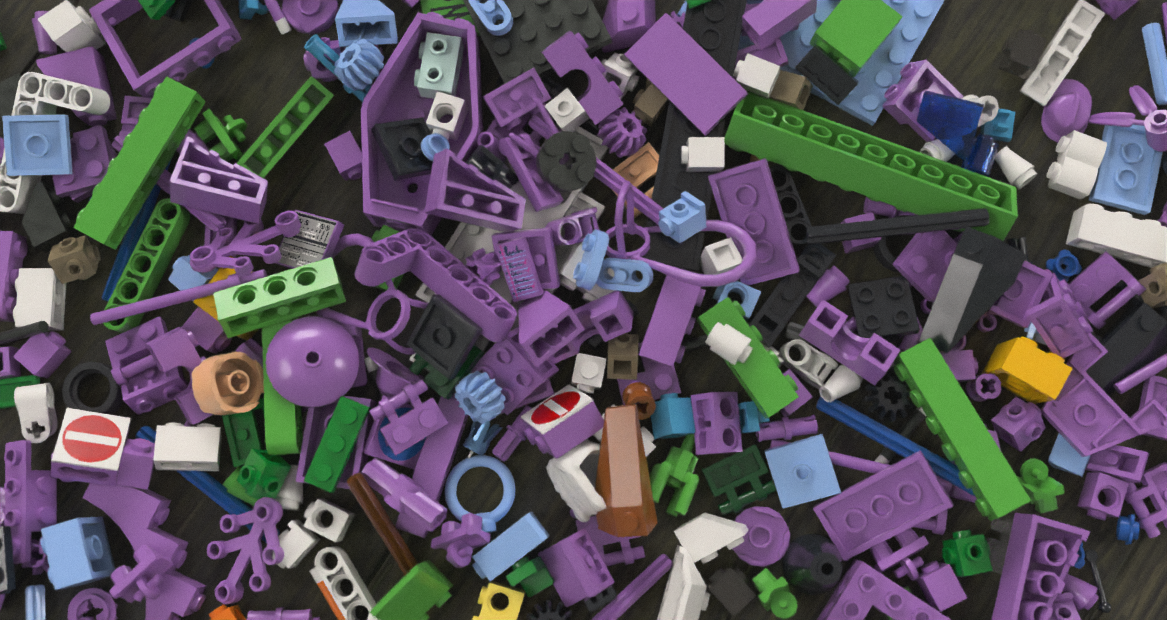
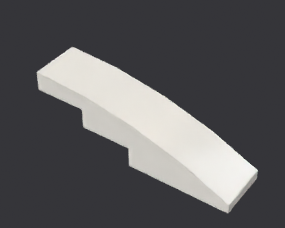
M1078 0L1036 63L1020 92L1040 105L1045 106L1079 58L1077 56L1091 38V33L1105 13L1085 0Z

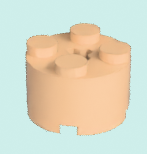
M243 352L216 355L202 361L192 371L193 394L200 409L205 413L213 415L244 413L255 408L259 403L258 400L261 393H264L262 366Z

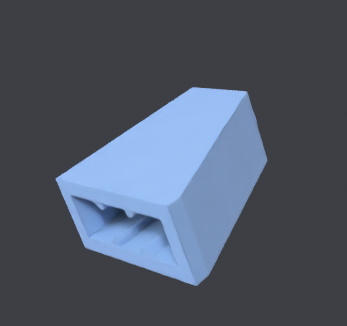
M343 0L335 17L339 47L350 46L353 41L365 39L373 45L398 43L395 13L379 0Z
M529 512L472 557L475 560L472 566L482 579L487 577L491 582L550 535L534 513Z

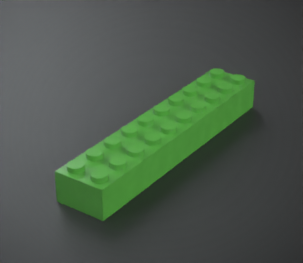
M747 91L748 95L735 107L724 137V144L735 151L750 153L758 159L766 158L767 162L772 161L783 165L787 170L805 173L817 181H827L838 185L842 190L854 191L865 195L872 201H882L893 205L896 209L903 212L909 211L917 215L985 208L989 213V225L972 227V229L994 236L1001 241H1004L1018 217L1016 187L776 100L764 98L750 91ZM963 228V229H953V230L958 231V232H963V231L965 230V228Z

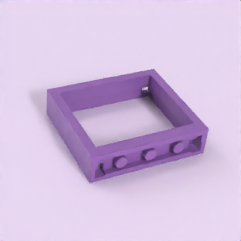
M103 0L89 9L90 14L133 90L143 97L152 98L155 88L164 81L166 76L177 82L182 81L187 77V74L198 67L207 65L212 58L223 51L230 50L232 45L242 40L219 0H204L219 26L140 76L113 28L143 8L139 1Z

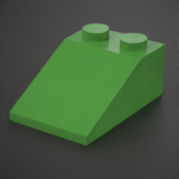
M430 560L417 564L370 613L380 620H428L430 617L427 612L434 605L440 608L452 596L448 591L454 585Z

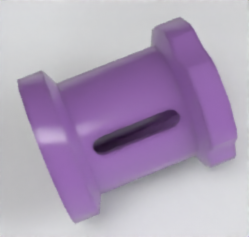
M984 373L975 376V380L966 383V393L973 401L981 402L987 399H994L1001 392V381L994 374ZM983 382L986 384V386L984 387V390L986 391L985 393H982L981 389L983 388V385L981 383Z

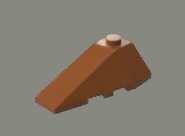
M636 404L607 407L605 409L595 482V491L603 498L606 504V508L596 514L598 529L618 538L648 536L658 523Z

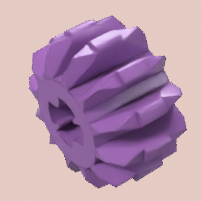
M625 107L616 109L600 121L598 125L599 132L597 136L603 139L601 146H607L609 154L616 152L619 158L634 155L647 140L645 137L647 129L641 126L643 120L635 117V111L629 113Z

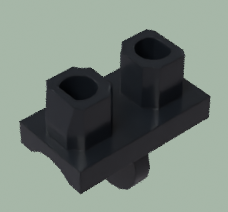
M481 144L465 162L468 165L472 164L477 167L479 172L491 180H497L509 189L519 181L517 175Z

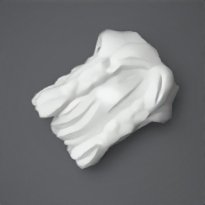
M588 439L558 459L553 457V459L549 460L546 467L555 490L560 493L561 498L566 501L567 505L573 510L575 517L581 522L589 521L592 514H597V512L606 508L603 498L595 491L600 444L591 442Z

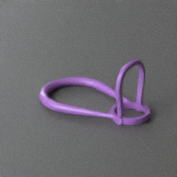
M629 181L623 183L618 195L615 226L605 232L608 233L609 240L615 235L618 251H614L609 245L607 246L605 254L610 258L641 260L654 270L684 283L699 287H719L736 282L750 272L757 259L756 244L748 232L733 223L721 220H706L707 227L701 231H717L729 234L740 241L744 247L745 256L742 262L731 271L720 274L701 275L642 258L650 249L649 233L662 231L659 226L642 228L634 222V190L632 183ZM627 198V224H623V208ZM624 233L638 234L644 239L645 243L636 251L626 252Z
M359 233L344 235L339 238L331 257L334 258L348 246L359 245L365 247L374 243V241L370 237ZM391 279L385 282L388 289L380 294L372 303L366 322L339 313L328 307L315 311L318 316L337 323L368 329V334L373 338L384 340L395 350L412 355L416 354L414 350L397 344L392 338L398 336L405 328L409 320L410 305L426 309L428 303L410 299L403 292L396 291ZM398 298L401 303V314L397 323L385 333L377 330L376 317L380 307L387 300Z

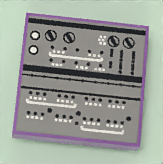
M295 210L301 222L300 232L293 237L284 236L279 247L282 257L275 263L289 269L331 257L344 227V224L339 221Z

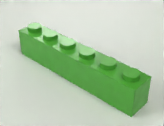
M167 76L155 88L153 99L148 107L141 111L137 125L125 137L121 151L109 163L108 172L103 180L94 187L92 198L87 206L78 213L76 224L73 228L114 250L117 249L159 180V177L206 101L196 91Z
M929 338L898 354L894 359L896 375L901 381H906L911 389L909 394L913 403L918 408L922 407L927 416L925 421L933 434H938L942 440V450L949 461H954L959 468L958 476L962 484L967 489L971 488L977 498L975 504L979 512L984 517L988 516L989 520L992 521L1030 502L1031 499L932 339Z

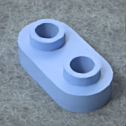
M468 0L489 33L500 36L510 31L513 26V17L503 0H488L486 3H480L481 0ZM497 20H504L500 25H495Z
M595 229L591 234L588 233L585 236L582 244L583 257L581 262H578L573 273L577 287L591 290L594 287L609 242L608 233Z
M606 258L603 260L596 284L607 290L641 292L651 285L653 271L646 262L641 260ZM608 268L613 269L614 277L608 274ZM636 270L642 273V279L636 277Z

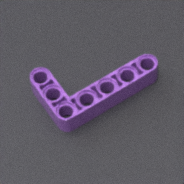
M409 228L363 248L354 273L355 278L360 283L366 286H377L411 271L434 293L442 296L483 329L481 334L493 342H502L507 338L517 316L514 307L426 231L419 228Z

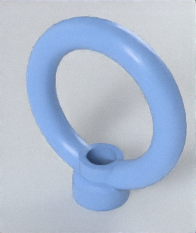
M474 455L470 459L467 457L455 465L447 477L445 484L447 506L451 513L461 521L462 515L470 512L466 511L458 501L456 489L459 479L466 471L474 467L492 469L499 475L503 483L504 492L502 500L493 511L475 515L483 518L482 531L487 533L497 531L496 522L508 513L515 498L514 478L508 467L494 457L487 455Z

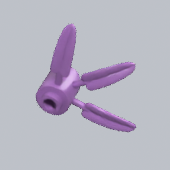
M1138 85L1130 87L1129 93L1140 114L1147 116L1145 120H1137L1133 113L1126 112L1098 113L1092 115L1088 120V123L1120 127L1144 126L1148 145L1156 151H1167V110H1157V106L1149 94Z

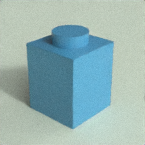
M678 393L661 395V400L655 402L656 409L651 415L654 439L679 438L696 433L691 398H678Z

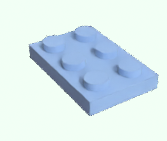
M1105 125L1102 141L1107 142V147L1098 168L1089 201L1147 215L1151 213L1163 152L1156 151L1148 145L1144 126L1120 127Z

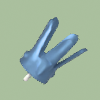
M473 421L470 435L463 443V446L471 450L468 459L471 458L473 452L483 456L491 440L503 427H499V424H494L488 431L490 421L484 424Z

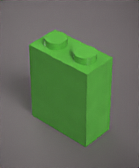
M841 0L815 31L809 44L812 46L816 44L849 74L855 77L896 28L903 16L882 0Z

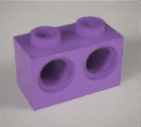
M709 392L691 395L696 431L694 433L696 455L743 452L737 392Z

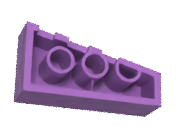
M1015 513L992 620H1049L1053 612L1051 606L1057 594L1062 593L1066 584L1063 581L1070 566L1075 565L1079 557L1077 551L1082 541L1087 540L1090 531L1033 514Z

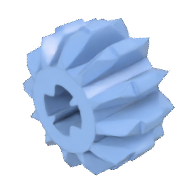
M365 39L355 40L350 46H346L342 53H339L340 58L335 61L334 73L348 88L354 91L358 89L363 90L367 84H372L375 77L379 76V71L384 67L382 63L384 56L371 42Z
M475 371L470 373L455 386L456 394L454 396L459 401L458 407L462 408L465 415H469L474 422L478 421L484 424L487 421H491L505 408L504 401L506 398L501 394L502 388L498 387L495 379H490L486 372Z

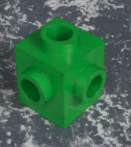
M251 449L240 470L237 481L245 489V493L252 498H276L291 466L280 455L269 456L267 450Z
M968 529L952 532L953 538L942 540L944 547L942 549L943 559L946 564H950L956 577L993 571L989 558L990 547L984 538V534L971 535V531Z

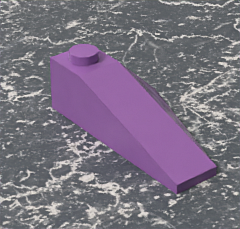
M608 0L602 21L611 36L612 43L603 47L602 51L606 53L632 47L656 23L655 0Z

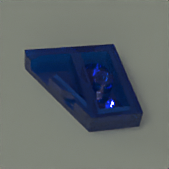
M925 91L916 122L962 160L967 161L984 104Z

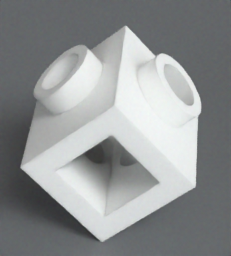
M614 53L608 60L603 59L601 63L606 69L603 76L608 83L613 80L623 93L619 98L622 99L628 91L633 92L640 78L636 75L638 68L624 54Z

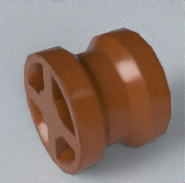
M634 382L624 389L622 393L625 405H637L639 420L649 418L654 413L656 403L652 397V391L647 384Z

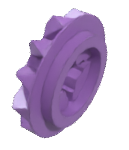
M89 588L79 592L72 599L68 607V620H95L92 616L83 617V614L92 609L91 604H93L94 608H103V611L96 615V620H116L118 618L116 616L118 605L114 602L112 595L102 590V588Z

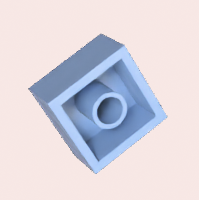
M103 517L75 518L41 529V548L47 554L49 562L48 578L54 585L55 590L80 586L107 578L115 571Z

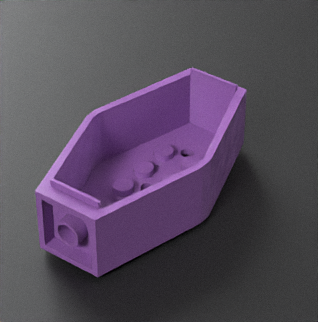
M418 12L368 91L361 107L363 213L377 227L382 228L384 224L399 232L409 228H419L432 235L442 217L424 213L431 174L395 181L371 129L375 124L421 117L424 118L426 123L434 99L421 97L417 86H414L415 71L421 68L422 59H419L420 43L425 42L427 32L461 37L464 51L456 97L465 99L468 111L458 140L449 138L448 142L450 145L449 150L455 153L454 156L466 162L472 152L479 146L477 144V137L483 132L480 45L475 25L461 18H457L454 21L445 19L438 13L428 12L423 14ZM446 114L442 116L440 122H450L453 119V115ZM410 184H417L418 190L415 193L408 192Z

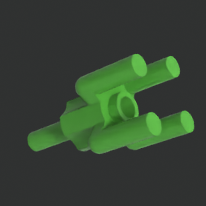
M694 433L685 436L681 448L672 446L666 461L661 464H655L649 476L655 503L659 502L665 485L675 488L666 510L667 514L677 517L678 514L686 515L699 483V477L693 474L699 459L691 453L695 445Z

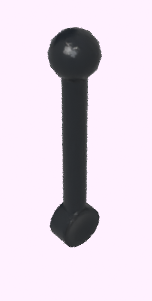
M1086 550L1084 559L1090 563L1095 585L1098 587L1097 592L1101 602L1099 609L1103 613H1109L1112 606L1106 600L1096 565L1098 554L1094 550Z

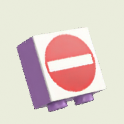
M570 384L520 416L527 427L523 431L532 445L536 444L543 454L548 452L555 459H558L601 430L604 423L593 399Z
M67 408L52 457L51 477L116 487L121 456L128 438L131 418Z

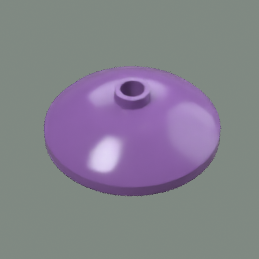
M303 317L288 323L273 337L267 350L266 369L272 386L284 399L303 407H321L337 401L350 390L359 370V353L350 333L337 322L323 317ZM314 353L318 355L319 360L314 364H310L306 360L309 354Z

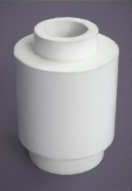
M719 322L705 341L706 344L711 346V351L733 365H736L738 361L744 363L753 350L749 346L750 338L728 324L724 326Z

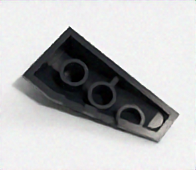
M966 226L954 251L919 342L931 338L938 350L948 354L972 329L973 325L984 313L994 306V303L1005 291H1008L1014 285L1027 255L994 236Z
M1145 302L1129 307L1102 337L1103 341L1101 344L1108 352L1089 367L1086 373L1107 395L1116 391L1114 388L1115 383L1167 353V321Z

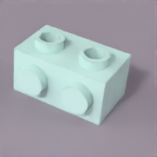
M427 32L426 40L420 43L419 59H422L421 68L416 69L414 75V86H417L421 97L435 99L437 91L456 97L464 51L461 37Z

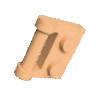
M648 142L613 170L638 189L656 175L659 154ZM654 186L644 193L650 199H652ZM625 200L624 205L627 209V201ZM634 207V218H636L642 212Z

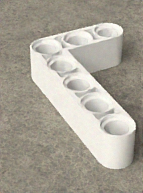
M27 72L20 77L11 116L55 115L57 105L94 115H102L109 109L110 98L106 91L35 72ZM5 148L0 166V211L25 214L35 185L41 181L42 175L7 176Z
M338 546L321 549L315 557V566L346 620H359L356 617L355 611L358 605H363L369 612L367 620H380L370 613L377 604L345 550ZM329 552L334 553L338 558V564L334 569L329 568L325 562ZM344 578L349 579L353 584V591L350 595H346L341 591L340 584Z

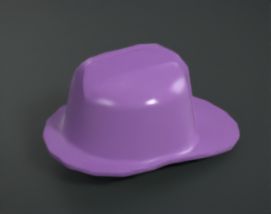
M1063 79L1044 106L1041 120L1043 131L1051 140L1057 143L1062 136H1066L1074 130L1084 134L1087 128L1092 107V97L1089 90L1082 83L1073 79Z
M368 348V356L378 365L376 383L384 396L391 398L403 391L402 387L411 383L413 385L425 379L420 374L417 376L412 373L406 366L389 354L376 348Z

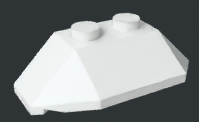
M677 545L673 567L669 573L657 620H698L700 611H706L710 593L706 592L707 586L686 548Z

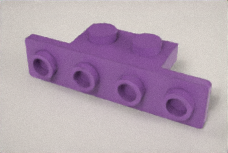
M22 440L6 443L4 454L5 526H11L14 564L29 563L31 561V532H41V529L57 524V478L51 477V470H31V441Z

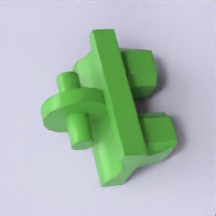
M210 109L202 113L206 119L197 125L194 130L205 144L218 136L221 142L211 149L219 153V157L227 162L233 158L238 162L243 153L232 138L236 137L238 142H243L246 139L243 132L247 128V123L242 118L234 120L231 115H227L224 117V121L227 124L224 127L219 118Z
M1036 458L1025 461L1020 469L1021 477H1016L1031 499L1027 504L1035 503V509L1039 513L1057 510L1056 496L1064 494L1063 485L1048 476V468L1043 461Z
M765 568L752 579L755 583L754 586L761 593L758 596L761 605L767 612L771 609L773 614L781 619H789L796 613L797 600L790 593L789 584L783 576L776 580L770 571Z

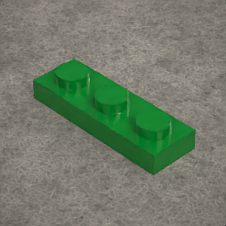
M344 396L340 397L303 480L304 482L330 493L335 492L368 417L369 410H371L370 407Z

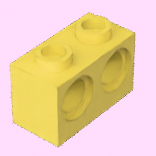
M491 581L488 587L483 586L477 603L482 605L479 617L473 616L472 620H517L526 592ZM504 593L509 600L508 607L504 609L496 608L492 601L493 595Z

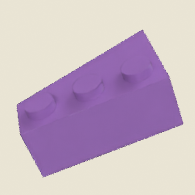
M187 136L169 181L170 202L259 224L267 201L268 181L237 163L234 165L219 157V153L212 149L210 151L203 149L195 144L194 139Z
M447 148L434 154L424 213L502 232L522 229L525 198L497 180H491L479 172L477 167L472 164L468 165L454 156L455 153Z

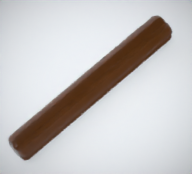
M358 472L351 475L347 479V485L406 576L418 562L362 473Z

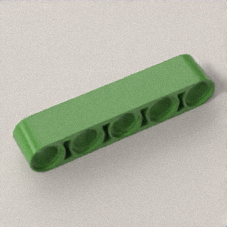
M170 198L158 202L104 310L153 297L190 221V213L182 205L171 203ZM177 209V215L173 219L168 220L169 213ZM164 234V241L159 246H156V239ZM151 260L150 269L143 272V265ZM137 286L138 293L133 299H131L130 292L134 287ZM144 313L125 317L124 322L119 326L117 320L103 324L108 329L124 333L139 326Z
M298 317L262 328L265 442L269 456L301 453L303 441L302 406L289 402L275 390L269 380L266 369L267 350L273 337L282 327L298 319Z

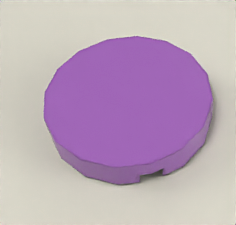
M282 0V12L289 25L298 32L305 34L321 33L329 28L335 21L339 10L338 0Z
M754 506L744 509L735 517V522L745 524L748 528V532L743 536L745 541L732 548L741 560L752 566L765 567L774 564L785 555L789 547L790 532L780 513L769 507Z

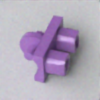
M467 513L462 515L461 524L455 521L443 523L441 536L432 539L431 548L445 549L447 551V561L451 562L453 566L461 568L470 563L473 549L490 543L491 534L482 531V517L473 513Z
M909 528L894 536L902 547L895 553L892 552L886 541L870 548L876 562L874 566L876 571L883 573L900 563L901 567L893 571L895 576L899 579L907 574L914 581L919 578L916 569L922 566L924 562L920 556L913 560H910L909 557L923 550L929 543L924 536L919 538L913 529Z
M142 545L134 552L133 557L138 563L136 567L131 570L130 567L123 565L110 574L114 587L109 592L113 598L121 597L132 603L135 599L140 602L146 596L155 600L161 595L158 585L164 580L162 575L174 564L169 557L159 554L152 547Z

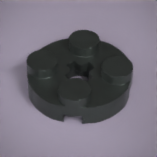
M569 131L559 132L548 138L539 149L536 158L537 170L544 182L547 181L555 190L561 192L575 191L593 178L596 169V155L586 136ZM564 154L573 159L570 170L566 169L565 165H560L559 160L564 158Z

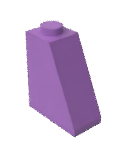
M93 46L36 60L37 66L44 75L106 91L110 98V106L104 114L94 115L71 109L83 122L89 126L97 124L103 126L107 124V121L117 119L104 56Z
M543 289L544 293L542 295L525 299L518 305L519 343L536 367L585 330L571 306Z

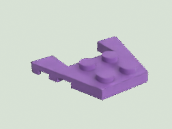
M1089 333L1092 345L1069 357L1066 365L1073 369L1056 400L1044 402L1040 409L1047 421L1081 457L1089 456L1167 425V411L1155 399L1147 402L1129 418L1086 373L1089 367L1108 352L1091 333Z

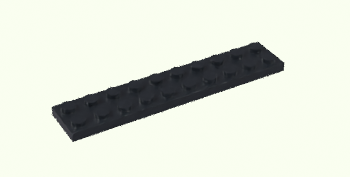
M711 0L689 9L687 4L683 30L733 78L743 24L742 16L745 13L747 0ZM669 100L652 193V200L663 209L681 199V193L686 191L705 203L707 220L712 196V188L708 176L716 172H686V164H681V146H686L689 137H722L726 116L705 136ZM648 218L646 227L659 226ZM699 231L681 243H678L670 236L664 235L662 232L649 233L650 249L642 258L676 268L698 271L705 231Z

